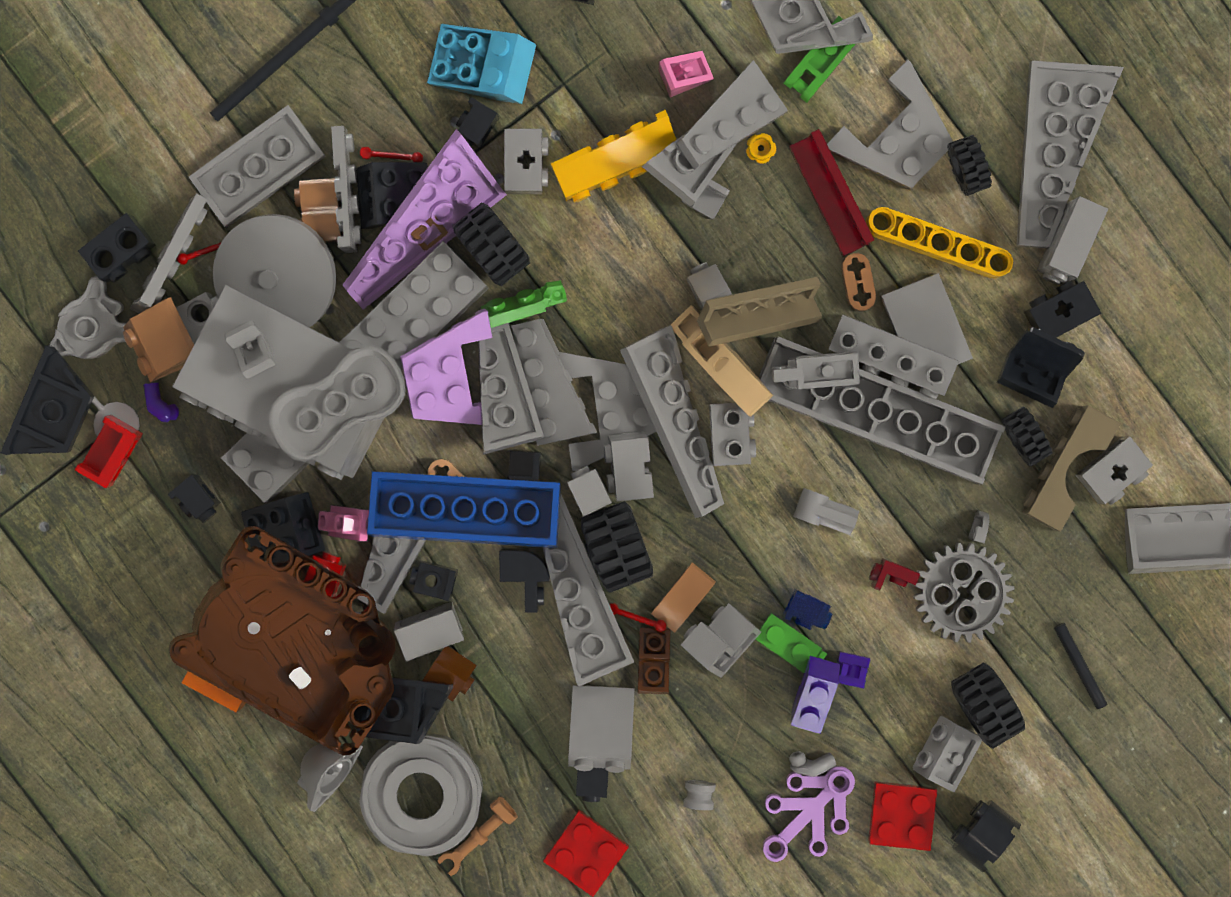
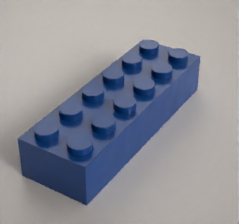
M372 471L367 534L371 537L557 548L561 485L556 482Z

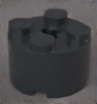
M980 800L970 812L973 818L965 827L963 824H960L950 837L955 842L952 848L981 872L987 870L983 864L988 860L993 864L1015 837L1011 833L1013 827L1018 830L1021 827L1017 820L992 800H989L987 803Z

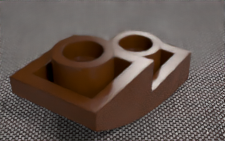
M640 628L638 694L669 693L670 629L658 632L655 628Z

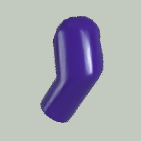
M159 383L143 385L148 412L161 422L168 423L170 420H176L179 416V409L175 404L168 405L161 400Z

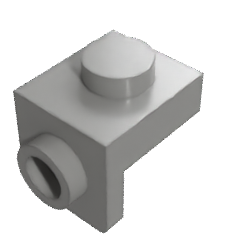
M253 321L239 325L224 334L226 341L234 350L242 374L247 379L276 365L265 335Z

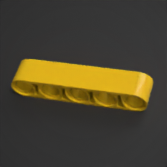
M886 207L876 208L868 215L865 221L872 236L988 278L1002 277L1009 273L1013 267L1012 255L1003 248ZM875 215H883L887 219L888 227L886 230L875 228L873 224ZM905 225H911L916 229L917 237L915 240L910 241L904 238L902 229ZM939 235L944 238L946 247L943 251H937L933 248L931 243L933 236ZM962 246H970L974 250L975 256L972 261H966L962 258L960 253ZM992 256H998L1003 260L1004 265L1000 272L991 268L990 259Z

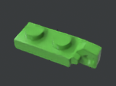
M559 280L546 282L544 287L536 290H522L516 296L506 299H492L486 305L481 306V309L488 311L490 327L493 328L546 312V307L566 302L567 297L562 281Z
M772 613L769 614L760 627L761 634L756 638L758 642L803 673L810 656L824 659L827 655L826 652L821 650L820 646Z

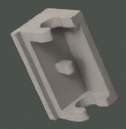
M453 602L397 621L394 626V633L406 661L464 640L463 629Z

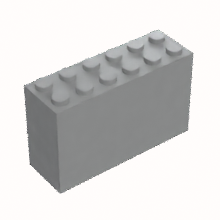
M225 285L173 388L182 392L179 398L203 409L209 406L207 412L230 423L237 420L234 425L235 427L257 437L264 434L262 441L279 449L280 447L270 430L268 420L269 410L273 402L288 389L313 384L325 378L352 349ZM253 321L265 335L276 365L247 379L242 374L234 350L226 341L224 334L239 325ZM384 418L359 423L351 427L341 435L333 447L322 457L303 462L313 466L318 462L320 463L317 468L318 470L342 480L344 475L353 478Z

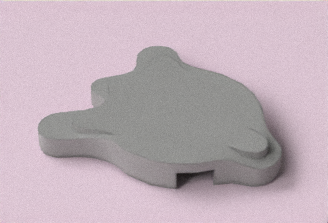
M97 276L91 277L83 295L71 301L59 313L58 316L60 318L57 330H55V336L50 345L54 346L62 357L70 355L82 359L99 358L108 353L116 344L126 342L123 335V327L126 323L118 321V315L123 312L124 305L120 301L108 296L106 282L101 281Z

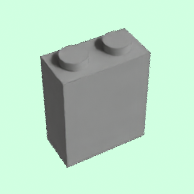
M1081 196L1066 204L1049 248H1046L1036 270L1044 274L1043 279L1060 285L1061 282L1065 283L1078 278L1108 208Z
M573 685L568 766L580 771L606 768L608 772L613 773L623 772L624 769H631L635 688L578 687Z

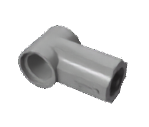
M803 488L793 517L817 526L821 524L851 535L858 519L859 510L831 501L825 495Z

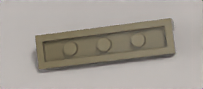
M818 277L706 300L697 322L709 347L818 323L822 314L814 297L821 283Z

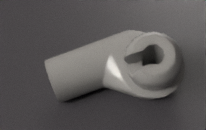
M801 751L793 752L789 756L790 768L797 774L816 777L836 766L835 758L831 753H827L815 760L806 759L805 754Z

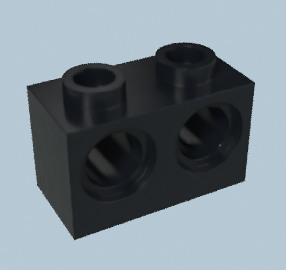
M125 213L79 249L78 252L101 281L107 283L112 281L114 283L127 274L126 268L134 262L138 264L147 259L152 254L150 249L156 246V244L135 217ZM135 233L137 244L133 248L127 249L125 239L129 234ZM106 252H111L113 262L109 267L103 268L101 257Z

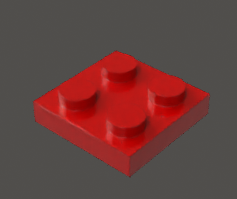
M875 781L868 843L870 845L931 851L937 789Z
M578 810L545 856L543 862L594 897L627 851L629 845L581 810Z

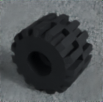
M626 501L581 517V528L586 540L585 547L593 569L597 570L603 587L609 593L653 577L651 560L632 509Z

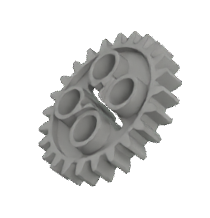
M957 542L955 551L952 552L949 546L944 545V555L941 556L936 551L932 552L935 559L933 563L924 559L923 562L928 568L926 572L917 570L923 580L914 585L921 589V593L913 595V598L922 600V604L918 605L915 609L918 612L926 611V614L921 619L922 622L933 621L930 630L935 632L942 628L941 637L944 639L951 632L954 642H958L962 634L965 641L971 643L972 634L974 633L978 639L983 640V630L986 629L989 633L994 634L992 624L994 622L1002 626L1004 624L999 617L1000 614L1010 615L1011 613L1004 605L1005 603L1014 602V599L1006 596V592L1014 590V586L1005 585V581L1012 576L1009 573L1002 574L1000 572L1006 565L1004 562L994 564L997 554L991 553L985 557L986 547L981 546L975 553L973 543H969L964 551L962 544ZM964 562L968 566V574L962 579H957L954 574V568L957 564ZM980 570L981 576L968 587L975 573ZM989 582L992 587V593L989 597L983 599L978 594V588L982 583ZM945 586L949 591V597L945 602L938 603L934 597L935 591L939 587ZM960 586L968 587L966 590L969 594L968 598L960 597L958 599L960 593L957 590ZM957 600L952 611L946 614L945 610ZM964 606H970L973 612L971 619L967 622H961L958 617L960 609Z

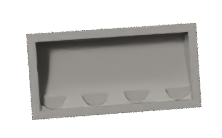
M1231 503L1126 509L1125 543L1128 574L1231 569Z

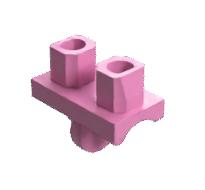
M331 505L330 512H319L318 530L328 531V536L367 541L369 510Z

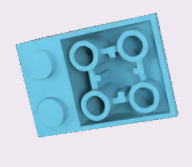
M441 24L427 83L497 101L522 104L536 44L515 33Z

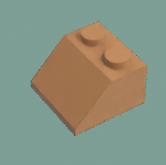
M171 297L132 317L123 327L124 339L130 348H134L138 356V367L144 376H148L150 382L181 370L194 346Z

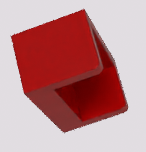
M113 415L104 417L102 430L84 461L77 464L74 469L106 489L114 485L143 435L142 432Z

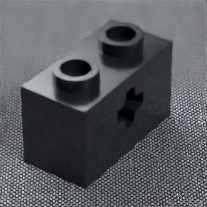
M1073 280L1057 287L1058 294L1049 299L1044 294L1029 302L1031 308L1024 311L1031 327L1045 330L1055 338L1102 314L1085 281L1075 284ZM1065 304L1067 310L1063 314L1057 315L1055 310Z

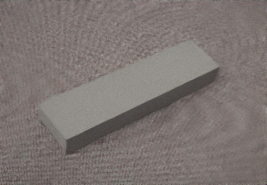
M779 336L774 337L758 377L773 395L768 401L958 477L983 485L985 474L1001 434L1004 433L1005 426L862 369H859L860 384L798 390L797 387L790 388L789 381L774 382L772 380L771 367L787 365V359L798 356L821 355L819 352Z

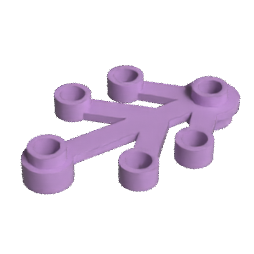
M835 766L828 770L826 775L816 777L803 776L795 772H791L787 776L786 784L791 791L798 792L803 788H823L816 797L781 798L778 794H770L766 797L765 807L770 813L777 814L783 810H802L778 835H771L764 840L763 852L767 859L773 862L783 860L788 853L787 844L811 820L812 839L809 841L808 847L814 856H823L828 850L824 837V806L832 798L834 802V816L830 820V827L838 835L845 834L848 831L849 822L846 819V796L852 792L855 779L852 772L843 766ZM793 777L801 778V784L793 787L790 785V780ZM835 777H844V784L842 786H835L833 783ZM775 798L780 801L778 808L772 809L769 807L768 804L771 799ZM836 820H844V828L840 830L834 828ZM820 841L824 844L823 849L818 852L814 851L812 848L813 844ZM772 842L780 844V849L777 852L769 850V845Z

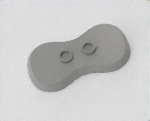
M370 345L351 350L325 378L313 384L288 389L276 398L268 415L269 426L274 439L279 447L294 460L311 461L322 457L333 447L341 435L351 427L359 423L387 417L400 406L406 391L402 372L395 360L380 347Z

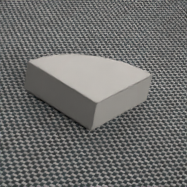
M979 510L975 513L968 536L970 540L985 544L989 527V513Z

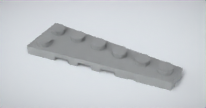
M670 325L620 349L691 510L695 518H699L722 506L724 501L713 464L709 458L706 440L700 436L697 421L700 419L697 409H692L688 392L691 391L688 380L683 378L679 364L682 362L673 328Z
M561 495L557 548L543 547L575 680L579 687L632 664L634 660Z

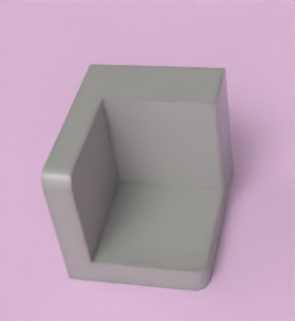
M711 180L696 202L689 207L709 219H714L730 190Z

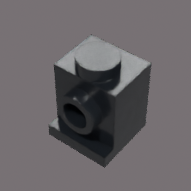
M471 97L468 101L471 110H465L461 114L456 126L459 127L458 131L471 148L474 145L481 149L499 120L497 112Z
M198 474L189 476L168 494L171 499H180L181 502L178 505L189 518L194 516L195 519H199L202 523H205L217 513L215 507L221 503Z
M422 561L419 567H413L409 584L415 585L413 590L415 593L450 601L458 569ZM429 575H434L437 578L436 586L431 587L427 584L426 578Z

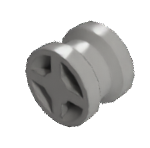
M700 780L685 781L687 797L683 801V807L695 810H713L714 802L711 800V797L715 791L716 784Z

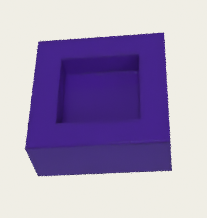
M839 651L837 663L840 664L839 683L864 689L870 658Z

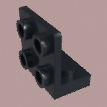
M371 162L356 168L361 229H374L386 225L427 170V163Z
M309 492L286 497L241 512L245 528L249 526L261 528L307 556L326 550L321 532L318 530V522ZM256 534L253 538L248 536L250 547L257 546L262 549L264 554L260 557L264 558L268 547L259 542V535ZM283 549L275 551L271 557L272 563L279 565L287 562L289 553Z

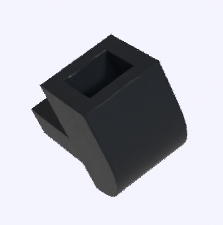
M500 550V582H524L525 613H537L539 610L538 605H544V587H538V582L550 581L547 565L537 554L528 550Z

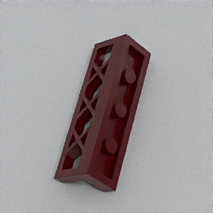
M820 129L811 132L809 137L790 145L789 150L842 257L872 243L874 238Z

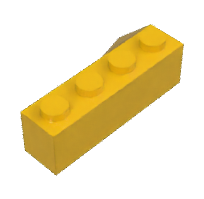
M666 110L655 114L657 121L651 124L640 121L630 126L625 131V136L620 137L619 134H612L599 141L597 148L592 149L591 146H587L551 163L565 200L573 199V202L576 203L590 197L589 191L599 187L604 191L618 185V179L629 175L632 179L646 173L647 171L642 166L672 142L676 141Z

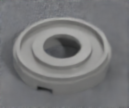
M427 733L419 744L389 741L373 755L364 770L359 803L366 825L382 844L396 852L433 856L455 847L470 833L479 816L483 782L478 766L461 744L448 736ZM413 773H426L433 776L439 781L443 789L444 800L441 808L428 818L417 819L408 816L398 803L397 791L399 785L407 776Z

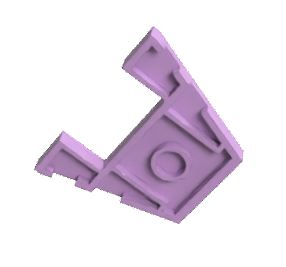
M486 309L474 313V316L463 322H458L445 333L436 338L429 339L400 356L413 419L482 425L481 402L472 404L461 345L492 338L488 311Z

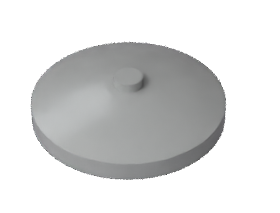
M266 214L240 223L226 235L214 259L213 281L218 299L225 285L310 328L323 317L333 300L336 287V270L331 252L326 243L310 226L290 216Z

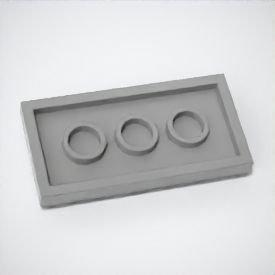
M287 105L191 174L189 179L200 194L208 199L206 201L223 226L227 228L326 156L291 107Z

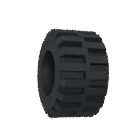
M481 202L452 225L455 235L495 284L503 286L530 264L528 254L488 205Z
M981 663L951 681L953 694L964 714L982 741L990 748L994 749L1025 730V721L1017 704L996 672L986 663Z

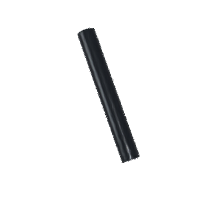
M1058 624L1054 627V630L1097 710L1107 706L1108 704L1066 624Z

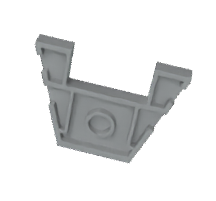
M751 0V4L776 54L864 43L873 40V34L862 12L831 25L819 0Z
M907 59L887 81L910 103L868 148L845 126L840 129L827 145L831 153L848 159L847 161L861 165L875 172V174L911 190L948 151L947 145L953 141L912 63Z
M559 352V358L572 379L592 377L600 440L569 444L572 471H577L604 458V445L609 444L608 435L645 431L648 436L656 432L626 364Z

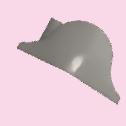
M322 744L312 747L305 754L301 762V777L297 783L307 792V807L310 811L315 812L342 784L363 748L362 745H360L355 753L345 756L334 752Z

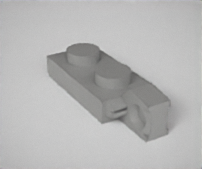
M858 352L798 356L787 359V365L771 367L772 380L774 382L789 381V387H797L798 390L860 384Z

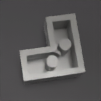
M729 603L726 607H720L711 617L712 623L709 626L703 622H700L698 626L696 624L691 626L683 637L685 640L681 644L707 670L720 678L723 677L761 634V631Z

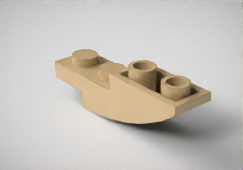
M690 305L671 324L673 331L706 372L751 417L773 396L772 393L727 343L708 346L697 322L700 312Z

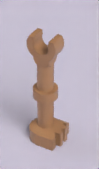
M499 796L490 804L489 807L495 813L482 826H476L470 831L471 836L456 849L445 851L440 855L437 861L439 864L445 859H451L454 862V867L448 872L450 876L458 872L461 861L478 845L482 846L488 841V836L503 822L510 825L518 818L515 810L503 797Z

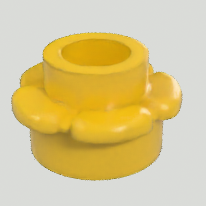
M768 134L753 135L747 141V156L751 160H756L757 163H767L770 157L776 153V144L773 143L772 137ZM763 146L764 150L759 151L758 147Z

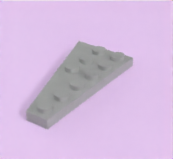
M1031 61L1029 63L1016 246L1050 247L1063 216L1064 208L1070 194L1073 192L1076 179L1085 163L1105 109L1111 100L1113 90L1124 67Z

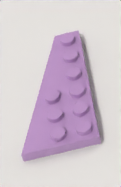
M457 129L343 283L345 290L362 309H365L415 269L443 241L447 243L455 237L452 225L482 202L491 208L506 196V193ZM431 217L436 224L443 225L448 233L431 248L424 251L419 244L425 242L428 245L441 235V232L434 224L429 226L426 223V220ZM420 225L426 226L427 230L419 235L422 239L417 240L411 236V232Z

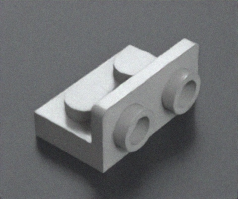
M940 716L937 723L933 726L924 747L917 755L913 770L926 779L955 792L982 739L979 735L952 722L948 718Z

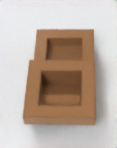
M691 563L653 609L651 615L658 620L665 621L667 627L675 633L716 581L694 563Z

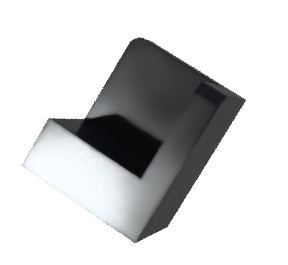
M510 451L507 480L540 481L541 452Z

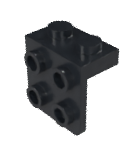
M1029 327L1007 353L997 383L1053 408L1058 402L1065 379L1083 360L1085 352L1070 342H1064L1049 335L1045 330Z

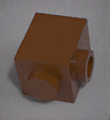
M447 646L444 647L422 681L453 684V690L447 698L453 702L459 692L465 695L475 679L470 675L477 665Z

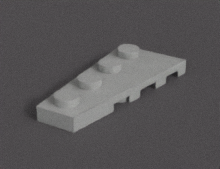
M344 126L331 127L334 169L338 170V176H335L334 185L337 201L341 202V207L336 209V222L340 232H343V236L337 237L338 248L345 253L358 252L357 244H362L361 227L355 226L354 215L359 213L358 195H353L352 183H357L355 164L350 165L349 152H354L353 134H348Z
M374 537L361 587L372 595L376 608L381 613L385 614L426 540ZM358 596V600L368 605L367 597Z

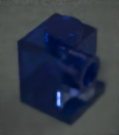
M795 588L782 616L789 621L792 616L797 617L795 623L809 630L812 629L813 625L825 630L830 623L833 613L829 612L831 608L829 604Z

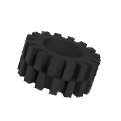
M974 135L947 145L953 174L956 175V181L960 184V189L964 195L968 196L992 186L988 161L985 160V153L981 150V145Z
M1023 406L1001 419L1003 426L1006 427L1005 431L1008 438L1011 439L1018 454L1028 466L1031 467L1053 454L1043 430L1040 429V425L1035 421L1034 416L1029 413L1027 408Z

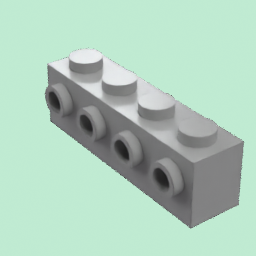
M842 315L829 350L835 353L858 352L859 362L863 363V370L878 376L880 371L891 374L890 381L908 387L910 382L921 386L920 393L937 399L938 394L945 396L959 363L956 359L846 315Z

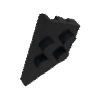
M52 345L45 346L2 447L1 454L68 453L73 448L94 395Z
M392 677L394 685L393 694L366 737L419 744L424 739L452 692L453 684ZM367 706L358 707L354 711L355 719L358 721L367 719L370 715V708Z

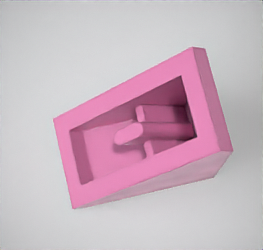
M703 51L659 61L658 70L670 98L714 79Z

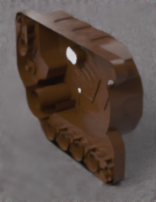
M256 526L244 528L220 565L222 579L208 589L199 607L195 610L192 622L193 632L179 635L170 642V657L176 665L334 752L344 756L351 755L360 747L393 694L394 685L389 662L392 660L395 652L394 637L386 625L379 619L375 600L367 590ZM256 534L259 535V542L268 547L264 558L260 557L264 554L263 550L257 546H252L248 549V543L246 542L248 536L253 538ZM279 549L286 550L289 553L288 561L282 566L274 565L271 559L273 553ZM305 565H311L316 569V574L310 581L299 579V570ZM331 581H339L342 584L341 593L335 597L328 596L325 593L326 585ZM358 596H365L368 599V606L362 612H356L352 609V602ZM374 636L373 642L369 646L359 648L360 641L363 638ZM360 706H367L370 708L369 717L363 721L354 719V711ZM350 721L352 725H354L356 728H359L360 730L357 732L356 729L353 728L350 732L351 728L347 723ZM350 732L349 737L352 742L350 744L344 743L341 746L338 738L340 736L346 737Z

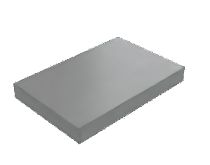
M939 273L880 296L896 336L959 361L958 364L973 359Z

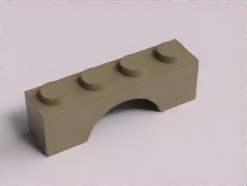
M1089 405L1081 406L1080 409L1076 408L1067 422L1070 425L1069 430L1065 436L1061 435L1057 439L1052 449L1055 452L1054 457L1050 463L1046 462L1042 466L1037 477L1040 479L1039 484L1035 490L1031 489L1027 493L1023 501V505L1026 507L1022 513L1054 531H1062L1076 505L1066 489L1065 478L1069 465L1083 452L1107 450L1121 424Z

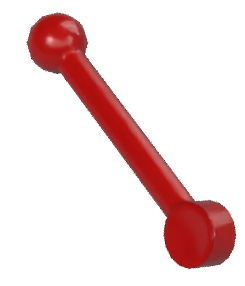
M362 147L360 149V156L365 160L371 157L422 162L424 159L420 152L402 154L372 151L369 147Z
M221 242L189 254L180 253L176 261L180 265H185L190 259L218 250Z
M615 603L609 604L614 615L618 614L653 626L658 632L666 630L667 624L663 620L654 621L619 609Z

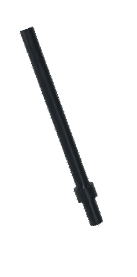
M337 0L332 6L329 7L327 5L318 13L320 16L210 112L217 122L220 121L328 25L332 27L340 20L338 16L356 0Z

